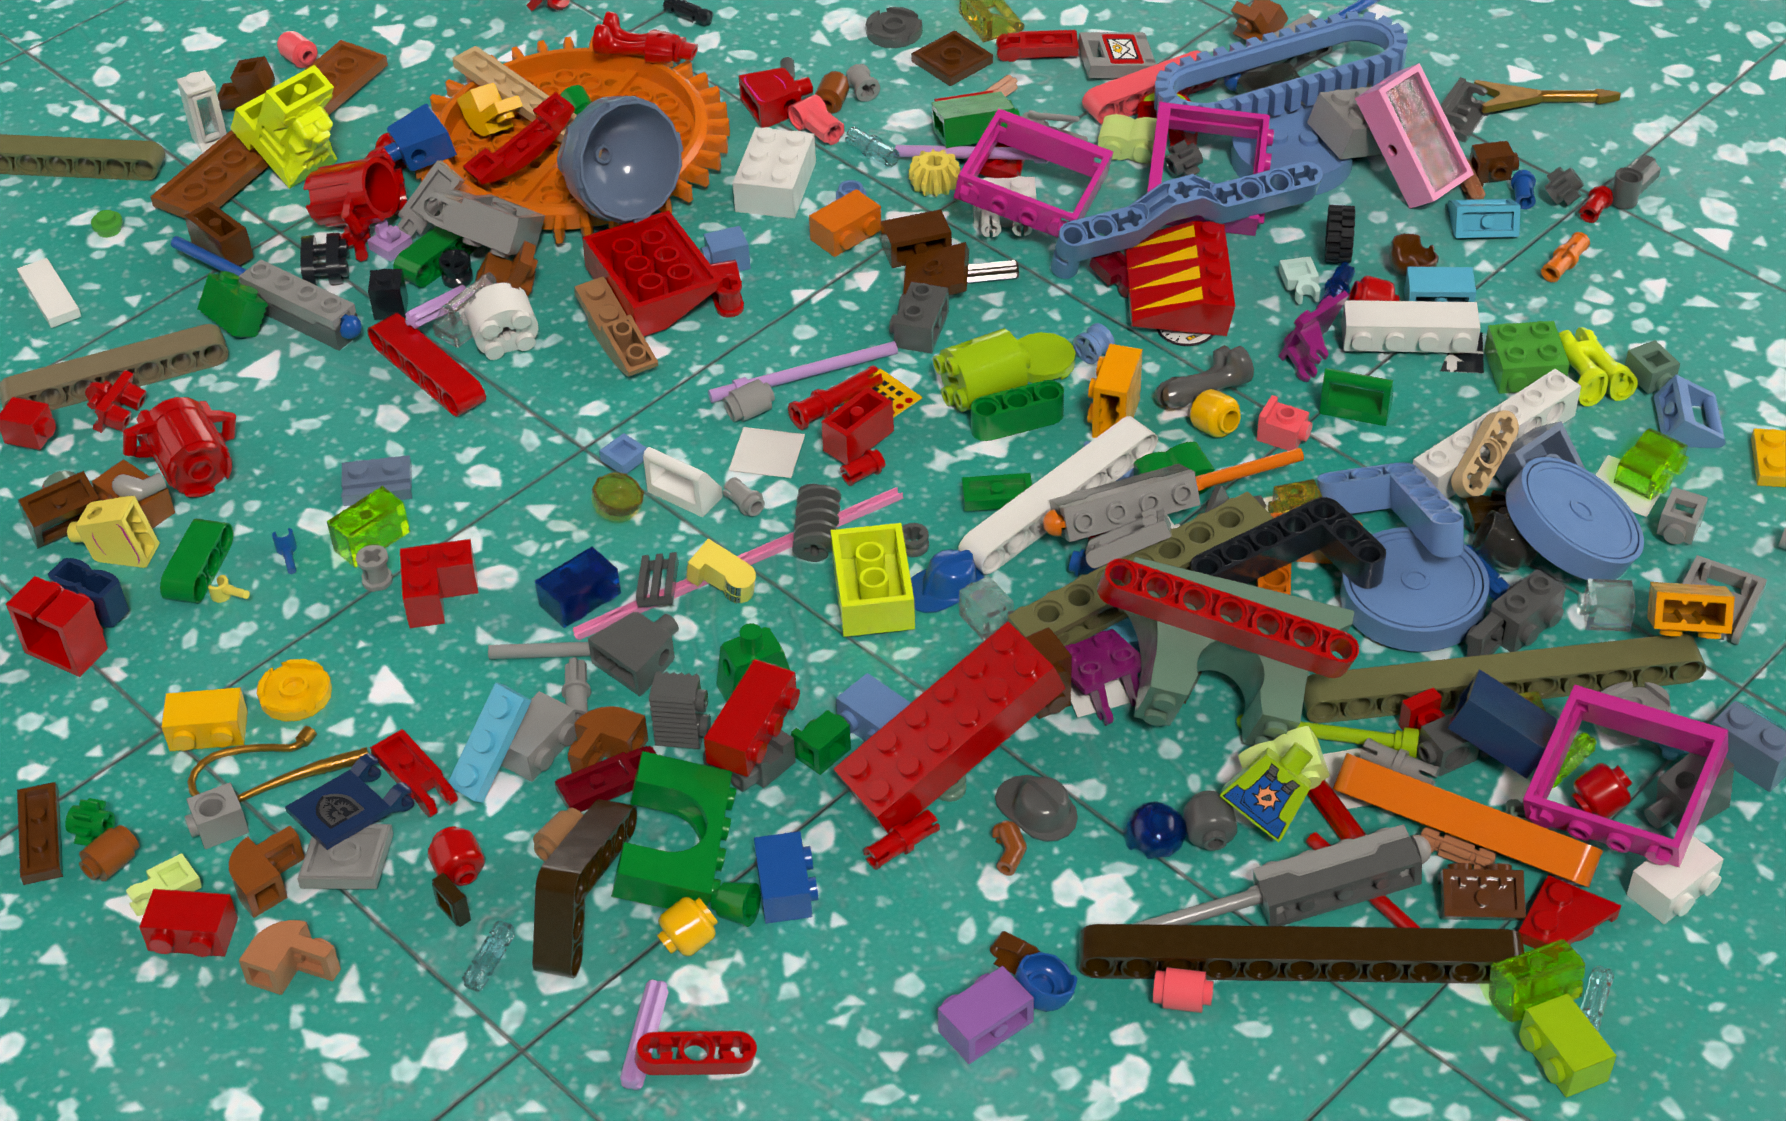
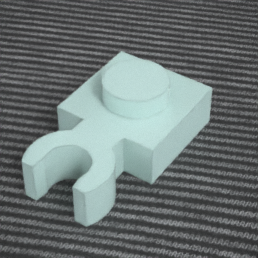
M1311 256L1280 260V275L1286 289L1295 290V301L1298 304H1303V295H1311L1315 302H1319V275Z

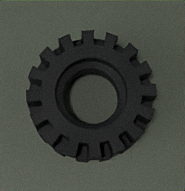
M1329 205L1325 236V262L1351 263L1355 233V206Z

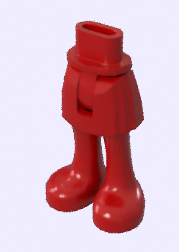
M611 11L605 13L603 24L596 25L592 40L593 51L596 54L604 56L641 55L644 56L645 63L663 64L670 63L671 61L680 62L681 59L692 61L698 51V44L687 42L686 37L682 36L680 38L679 35L653 29L643 34L625 31L620 27L618 14Z

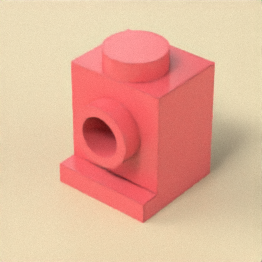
M1271 395L1259 415L1257 441L1287 451L1298 448L1301 441L1306 442L1312 430V422L1308 421L1309 412L1279 403L1278 397Z

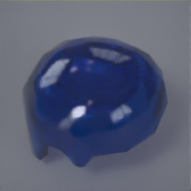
M1158 801L1143 803L1133 811L1123 832L1129 850L1139 849L1145 854L1147 859L1170 857L1181 849L1187 834L1182 815L1171 806Z

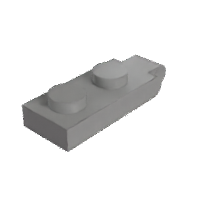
M436 161L399 212L398 216L402 219L397 225L399 229L410 235L412 240L418 234L421 236L425 235L433 224L425 220L418 210L422 194L458 190L465 180L443 161ZM431 198L427 203V209L433 216L441 214L437 208L440 200L436 198Z

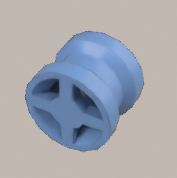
M1100 323L1091 325L1086 333H1080L1073 340L1075 352L1087 364L1096 363L1102 354H1106L1109 344H1115L1111 332Z

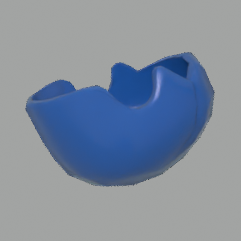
M1043 952L1025 955L1015 974V979L1034 997V1009L1044 1012L1055 1011L1065 1006L1074 995L1078 980L1075 975H1071L1068 966L1056 955Z

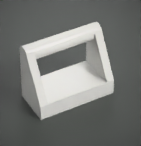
M651 447L644 451L643 460L649 493L702 518L723 498L722 487L707 473Z

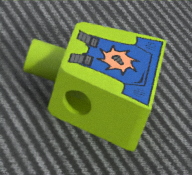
M1294 742L1283 757L1279 756L1272 749L1267 748L1223 786L1220 797L1279 843L1310 790L1311 781L1301 771L1311 761L1313 755L1296 742Z

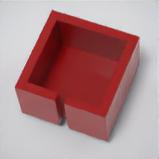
M34 576L6 603L24 653L81 677L108 649L103 635V628L99 624L94 610L95 605L83 593H74L64 589L57 582H49Z

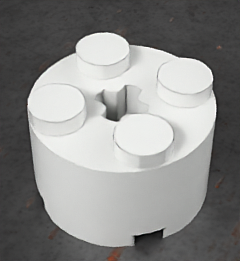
M496 283L486 286L475 293L476 299L471 305L468 301L465 307V317L478 349L485 353L488 359L497 360L504 353L515 350L528 351L535 346L538 322L523 289L520 287L519 290L512 288L509 283Z

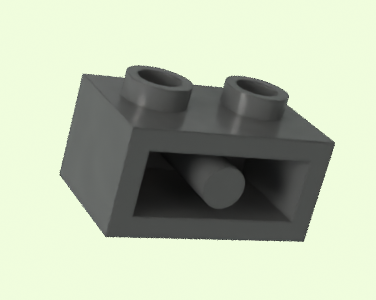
M911 282L907 293L902 294L900 297L898 314L892 315L890 333L894 334L897 348L932 354L949 314V288Z

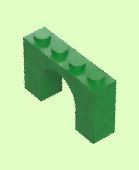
M642 751L630 804L668 812L681 817L693 827L699 838V843L684 851L668 852L624 842L617 865L611 897L669 909L684 897H689L694 901L700 898L708 906V903L711 902L713 890L719 889L721 880L714 877L715 871L721 872L724 864L726 849L720 847V841L727 840L731 824V818L725 817L726 810H732L736 795V788L730 787L731 771Z

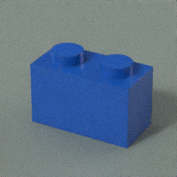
M801 831L754 837L765 924L811 918V901L818 900L816 877L808 878L807 870L813 869L812 852L810 846L803 847Z

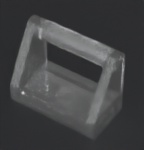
M487 272L441 307L433 325L436 337L456 348H459L473 337L465 317V307L468 301L471 305L476 299L475 293L480 289L497 283L492 273Z

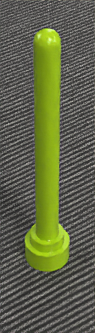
M1243 714L1239 715L1236 720L1239 728H1241ZM1300 721L1297 727L1309 726L1317 739L1364 745L1365 741L1371 738L1373 741L1399 751L1401 748L1409 751V756L1417 757L1420 729L1404 727V731L1396 730V734L1302 721Z

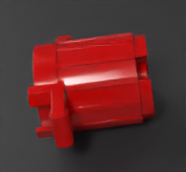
M382 145L369 152L365 159L319 167L318 170L311 172L306 177L303 189L309 191L310 205H306V209L318 225L325 224L326 227L347 225L354 235H358L367 229L370 224L383 222L385 218L392 217L397 211L400 201L399 185L404 180L401 170L394 171L395 162Z
M174 397L162 401L150 411L148 409L140 411L136 419L138 423L123 431V454L138 458L153 457L169 486H172L180 493L184 492L187 497H202L215 491L214 487L224 477L227 479L230 477L232 459L225 442L235 438V413L211 410L207 401L198 402L189 397ZM222 422L221 433L218 432L214 423Z

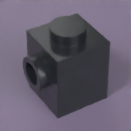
M370 270L368 294L374 320H383L395 313L406 318L408 294L403 270Z

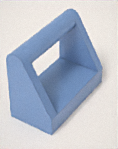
M1675 375L1654 395L1662 442L1673 447L1720 448L1725 445L1726 441L1717 399L1713 392ZM1692 406H1704L1708 427L1695 421Z

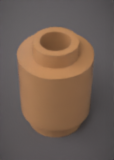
M568 808L566 811H559L533 836L534 851L537 856L545 862L583 817V814L574 808Z

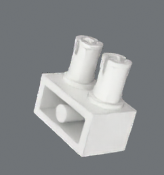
M987 177L983 179L1036 199L1035 177ZM973 205L974 228H981L982 234L986 237H990V230H992L993 237L998 236L1001 233V227H1012L1013 233L1021 236V229L1024 230V236L1032 232L1033 228Z

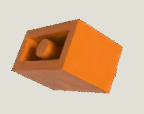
M855 189L809 215L810 240L833 257H836L881 231V206Z

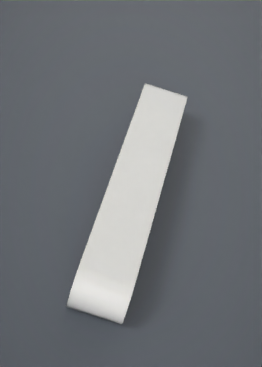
M1126 416L969 531L961 540L958 550H970L973 554L975 567L982 573L987 575L995 572L1047 533L1043 527V519L1046 513L1051 510L1050 499L1115 482L1134 468V462L1137 459L1154 451L1158 443V436L1133 417Z

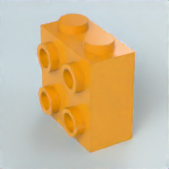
M1109 344L1105 357H1099L1096 368L1097 378H1091L1088 389V398H1093V403L1090 404L1087 422L1092 423L1093 438H1097L1126 416L1134 418L1140 401L1142 349Z
M1650 582L1647 618L1654 629H1660L1659 634L1683 636V631L1698 632V637L1721 639L1722 633L1732 634L1735 596L1726 586Z

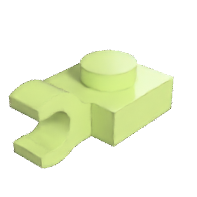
M181 853L146 870L148 880L130 886L126 889V893L132 901L129 903L136 916H141L146 910L153 889L194 892L202 888L199 876Z

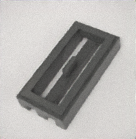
M677 552L670 553L669 559H664L663 553L656 554L655 560L651 561L649 555L642 556L636 592L638 607L673 604L679 565ZM667 569L664 596H659L662 570ZM651 570H653L650 597L647 598Z

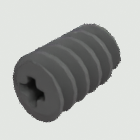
M806 484L799 488L792 551L800 559L819 562L828 557V552H832L831 530L838 529L836 527L839 524V516L837 514L840 512L839 502L841 500V493L836 488L819 484Z

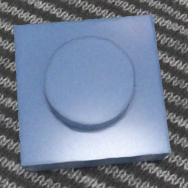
M623 433L599 450L600 460L622 475H626L644 461L643 454L647 447Z

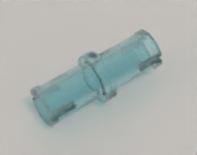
M855 126L847 131L846 135L851 136L854 140L845 137V142L860 150L866 158L876 159L889 168L898 162V159L890 154L899 157V151L883 143L882 139L877 135H869Z

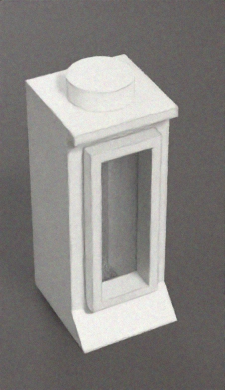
M205 70L192 72L186 77L177 79L192 139L202 153L227 134L215 89L216 85Z

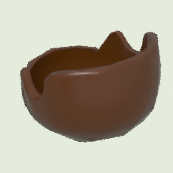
M1403 233L1394 236L1391 241L1389 251L1391 267L1403 276H1406L1407 267H1436L1439 256L1434 251L1433 245H1430L1429 248L1423 247L1420 236L1416 234Z

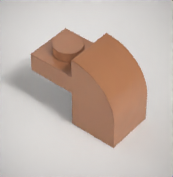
M300 920L281 921L266 927L254 937L239 959L247 984L279 995L284 993L297 971L333 982L341 970L334 945H331L322 938L312 939L307 922Z

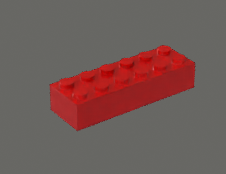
M1007 621L833 770L853 796L889 834L891 827L896 824L902 826L920 814L1061 694L1066 687L1055 667Z

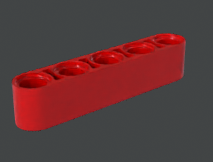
M395 313L367 329L369 339L375 349L453 416L459 417L486 401V394L480 382L418 329L407 326L405 323L406 319L400 314Z

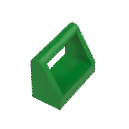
M1329 368L1325 369L1319 414L1386 426L1393 401V380Z

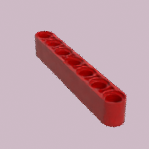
M1118 558L1110 561L1097 585L1099 597L1108 605L1328 678L1343 676L1359 654L1357 640L1347 632L1127 559ZM1111 579H1118L1125 586L1116 585ZM1148 591L1158 593L1161 598L1151 596ZM1184 603L1194 605L1197 610L1189 609ZM1221 615L1229 616L1233 623L1224 620ZM1258 627L1267 629L1270 635L1262 633ZM1294 639L1303 641L1307 647L1300 646ZM1331 651L1339 653L1343 659L1335 657Z

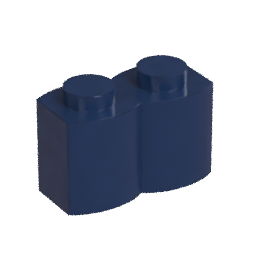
M64 558L48 573L50 582H57L64 589L88 596L95 605L96 616L99 624L103 627H114L129 612L120 582L110 572L92 570L88 564L81 560Z

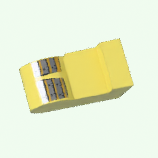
M707 539L688 561L687 580L696 586L706 581L719 590L724 591L726 598L730 601L744 603L749 601L754 594L756 572L750 564L712 540Z

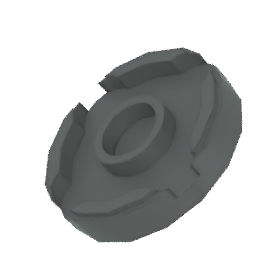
M903 7L886 8L887 12L880 13V10L875 11L867 18L865 24L867 38L873 44L884 48H901L911 45L921 37L923 31L922 20L918 19V14Z

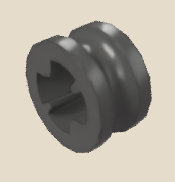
M918 523L903 525L902 530L907 556L919 557L925 554L929 549V531L927 528Z

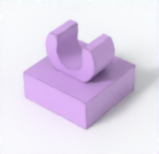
M387 220L375 225L376 234L367 240L369 250L390 262L401 251L413 244L410 235L401 231L396 225L394 227L388 225Z

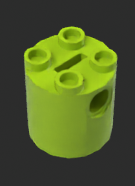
M1005 328L942 349L938 355L933 356L934 368L941 375L944 385L941 388L942 398L947 406L954 405L961 412L970 410L972 402L978 397L1028 385L1027 371L1031 366L1029 353L1024 344Z

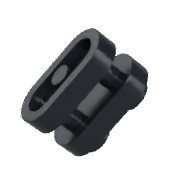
M340 233L326 234V243L317 244L315 235L301 236L300 266L302 279L318 286V276L328 275L330 284L343 283L344 277L349 276L346 258L349 257L347 238L341 239ZM326 256V263H319V257Z

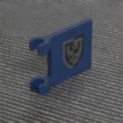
M366 753L355 762L350 770L285 806V809L297 823L328 850L392 812H403L411 809L414 806V800L409 795H406L412 791L404 782L394 785L383 799L364 782L375 781L381 776L380 769L373 766L378 763V759L373 754Z

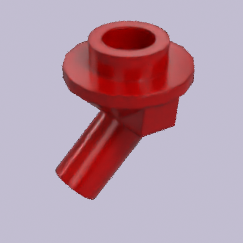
M348 226L345 227L344 233L341 234V239L347 238L349 249L354 248L357 260H366L368 257L366 242L371 238L370 228L368 227L360 234L354 235Z

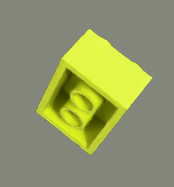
M894 523L831 530L832 559L843 637L915 629L914 595L902 524Z

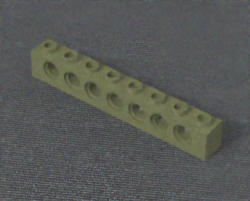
M1247 491L1235 498L1226 500L1222 505L1206 513L1197 515L1193 520L1177 528H1172V537L1124 556L1121 559L1133 561L1134 557H1139L1190 570L1191 561L1197 554L1261 525L1274 517ZM1105 564L1087 575L1079 576L1075 581L1058 590L1048 592L1037 601L1027 606L1019 607L1008 615L1007 618L1024 637L1049 627L1061 643L1066 646L1085 640L1122 621L1128 615L1123 609L1103 602L1098 595L1097 585L1107 566ZM1111 579L1113 583L1121 586L1122 581L1118 579Z

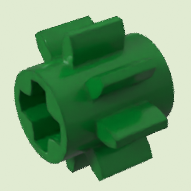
M92 798L88 800L81 799L79 805H73L69 809L65 827L68 833L76 834L74 844L88 846L108 828L114 829L115 816L113 812L105 810L106 801Z

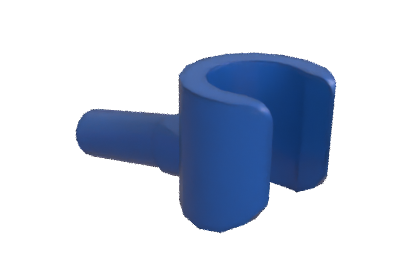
M288 528L289 534L285 537H277L275 531L272 533L276 552L283 555L287 572L294 574L296 573L293 552L297 549L293 530Z

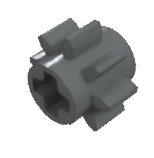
M1185 140L1168 148L1170 155L1165 157V164L1172 176L1177 177L1181 175L1183 177L1200 172L1198 165L1203 163V157L1199 148L1194 143L1187 145Z
M1558 167L1547 175L1550 182L1544 187L1556 204H1560L1565 200L1567 205H1570L1582 196L1578 190L1584 186V183L1571 167L1565 171Z

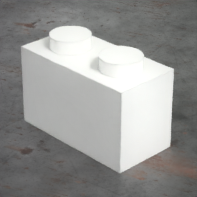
M1692 836L1680 868L1670 864L1658 865L1646 860L1633 871L1627 896L1661 923L1666 924L1676 915L1680 917L1685 915L1698 897L1702 894L1708 896L1718 887L1722 879L1719 873L1724 858L1695 836Z

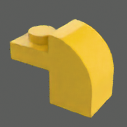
M494 82L471 89L457 99L469 126L482 136L514 127L511 119L515 117L513 112L523 106L518 95L502 100Z

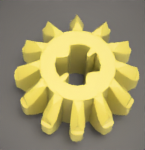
M934 149L931 152L921 151L920 156L912 157L909 179L911 185L914 186L915 192H923L924 196L933 194L937 198L938 194L949 195L950 190L956 189L961 168L955 158V154H947L945 150L938 152Z

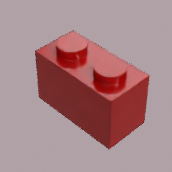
M866 387L821 421L823 451L845 465L861 457L866 450L874 447L894 431L893 401L872 388Z
M153 889L139 928L148 951H154L159 954L182 953L193 954L198 957H225L238 916L230 894Z

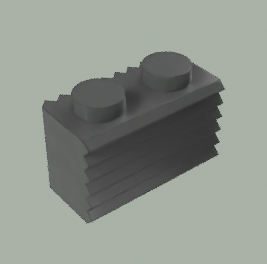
M660 671L656 672L649 695L655 746L700 749L703 737L711 728L710 714H704L708 704V691L701 689L700 676L697 673L692 676L690 673L684 675L682 672L678 675L675 672L671 674L667 671L663 674Z

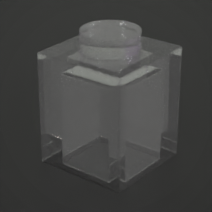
M990 576L970 583L965 588L959 590V615L983 641L1008 621L1007 616L1014 612V601Z
M1587 579L1585 592L1579 593L1577 600L1578 615H1584L1585 630L1630 632L1636 609L1632 580Z

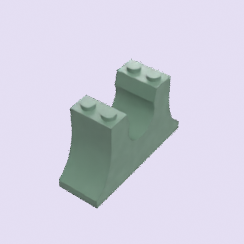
M1134 557L1133 562L1347 632L1353 624L1354 610L1139 557ZM1148 591L1151 596L1161 598L1158 593ZM1184 603L1189 609L1197 610L1194 605ZM1124 610L1136 631L1141 653V676L1134 717L1144 719L1150 725L1170 726L1186 700L1198 676L1197 672L1213 670L1224 673L1232 678L1243 692L1245 698V711L1241 718L1243 744L1254 746L1259 743L1273 741L1278 736L1287 734L1288 731L1299 726L1309 671ZM1221 615L1224 620L1233 623L1229 616ZM1258 627L1262 633L1270 635L1267 629ZM1294 639L1300 646L1307 647L1303 641Z

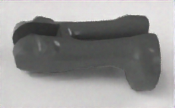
M1222 346L1213 351V367L1202 373L1172 377L1160 383L1154 393L1155 400L1167 408H1183L1196 399L1203 391L1209 389L1220 390L1226 387L1246 384L1252 381L1254 375L1252 360L1242 346L1231 350L1227 346Z

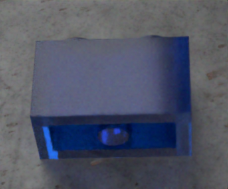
M593 546L535 580L539 606L563 628L582 619L588 613L621 594L618 568Z

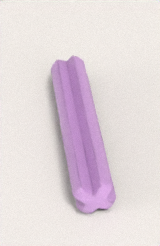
M460 285L407 311L405 323L407 326L417 329L467 304L468 301L470 302L473 291L470 287L466 288L464 285Z
M652 979L646 983L620 1076L621 1085L626 1089L639 1090L643 1087L646 1074L640 1071L635 1064L636 1046L638 1040L644 1034L658 1032L668 995L667 984L664 981ZM653 1048L649 1049V1052L651 1053V1055H652Z

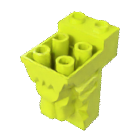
M313 65L267 90L266 93L236 108L230 129L248 150L255 148L290 189L304 181L311 172L318 170L319 167L332 165L337 161L329 141L333 122L324 109L333 97L334 86Z

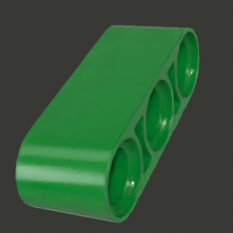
M436 226L401 251L394 261L393 269H402L404 279L418 287H426L442 275L443 271L439 266V258L443 253L459 249L466 251L470 255L477 247L464 243V237Z
M1044 380L976 398L971 404L972 435L980 441H992L1059 423L1064 416V387L1057 381Z
M193 519L161 577L160 593L162 598L197 604L204 599L208 591L207 586L212 584L231 548L233 527L230 523Z

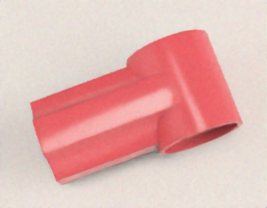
M816 94L788 108L789 119L797 130L800 131L807 128L830 146L839 142L840 137L845 133L844 124L827 111L824 101Z

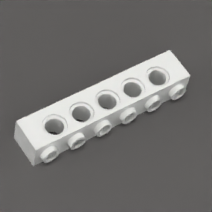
M1554 369L1413 459V464L1449 499L1456 494L1451 483L1452 475L1488 414L1503 410L1512 412L1519 424L1518 434L1514 439L1516 441L1535 427L1560 421L1565 423L1573 418L1577 409L1581 385L1557 369ZM1483 445L1480 449V456L1485 463L1489 462L1490 451L1487 446Z

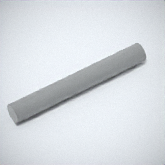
M588 642L500 644L488 646L489 659L591 656Z

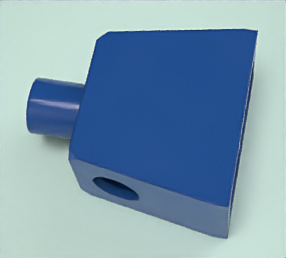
M427 103L387 128L392 143L384 146L394 162L401 159L409 171H415L432 165L436 161H443L457 155L448 131Z

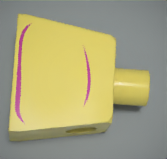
M135 496L91 502L86 506L78 522H71L67 529V535L71 542H84L91 557L95 561L147 568L160 544Z

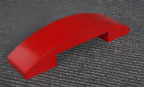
M554 92L533 109L536 116L533 122L494 153L484 148L462 167L480 184L491 183L515 173L538 157L557 138L575 110L574 106L560 94Z

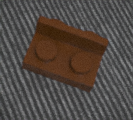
M1468 863L1448 864L1447 869H1442L1437 876L1438 884L1441 885L1442 919L1523 921L1526 918L1524 870H1512V865L1503 863L1490 864L1487 866L1488 870L1472 869V865Z

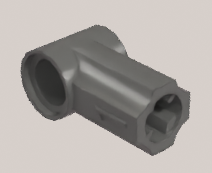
M1645 155L1643 158H1637L1629 167L1616 170L1611 189L1613 193L1612 205L1622 209H1630L1637 205L1639 195L1660 175L1661 168L1657 165L1655 158Z

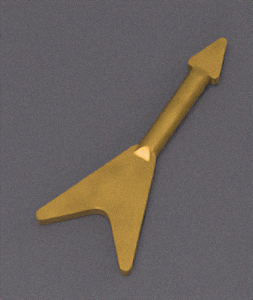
M1481 80L1474 81V84L1483 86L1488 91L1486 94L1495 97L1483 104V113L1541 102H1597L1598 104L1619 101L1621 92L1604 89L1537 90Z

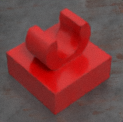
M1432 687L1403 700L1398 726L1402 731H1404V727L1420 729L1421 731V726L1446 716L1440 711L1442 696Z

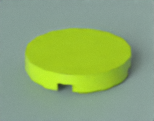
M1038 332L1018 339L1024 344L1030 356L1031 366L1027 371L1028 382L1036 383L1059 377L1062 380L1068 377L1074 370L1076 352L1073 345L1066 338L1054 333Z

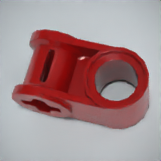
M734 259L712 263L711 266L723 280V286L711 294L716 312L723 317L738 316L744 310V301L740 293L742 281L737 262Z

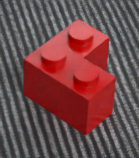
M471 539L400 549L402 597L409 629L445 624L443 598L479 593L477 568Z

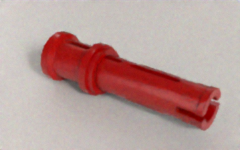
M872 365L827 390L816 389L811 392L810 397L800 402L793 401L789 403V416L798 429L803 430L813 420L819 417H828L833 413L835 407L852 399L866 387L873 388L883 383L882 374L879 373L874 376L873 373L879 369Z

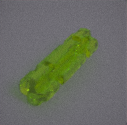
M1587 732L1579 733L1574 738L1552 789L1563 781L1562 778H1566L1584 761L1583 758L1589 757L1595 751L1597 741L1594 737H1590Z

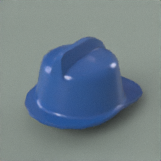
M942 550L933 556L927 569L911 577L915 610L924 613L938 612L980 593L984 587L985 577L975 567L973 554L970 550Z

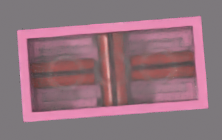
M1420 63L1393 73L1355 98L1410 209L1434 202L1474 174Z

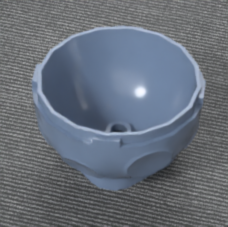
M636 96L602 97L591 102L566 128L561 147L558 151L557 164L558 169L564 176L569 192L588 213L604 221L618 223L633 221L637 223L650 217L651 213L662 207L674 191L682 167L681 152L683 151L680 133L676 132L673 122L655 103ZM602 149V154L599 158V152Z

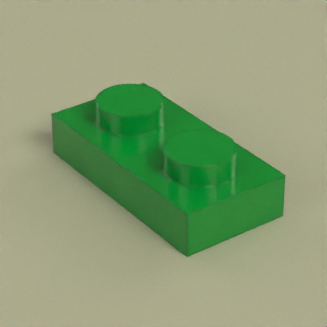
M1031 473L962 477L965 511L1001 509L1032 486Z

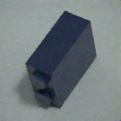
M1479 669L1459 696L1448 729L1527 779L1534 769H1537L1555 729L1557 719Z

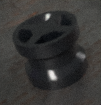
M459 249L449 250L439 258V266L443 271L442 282L448 288L454 289L460 285L466 287L473 281V271L470 268L471 259L466 251Z

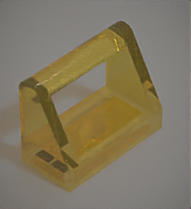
M959 0L960 15L983 43L997 39L1004 33H1019L1025 27L1004 0ZM995 7L1001 15L991 13L988 8Z

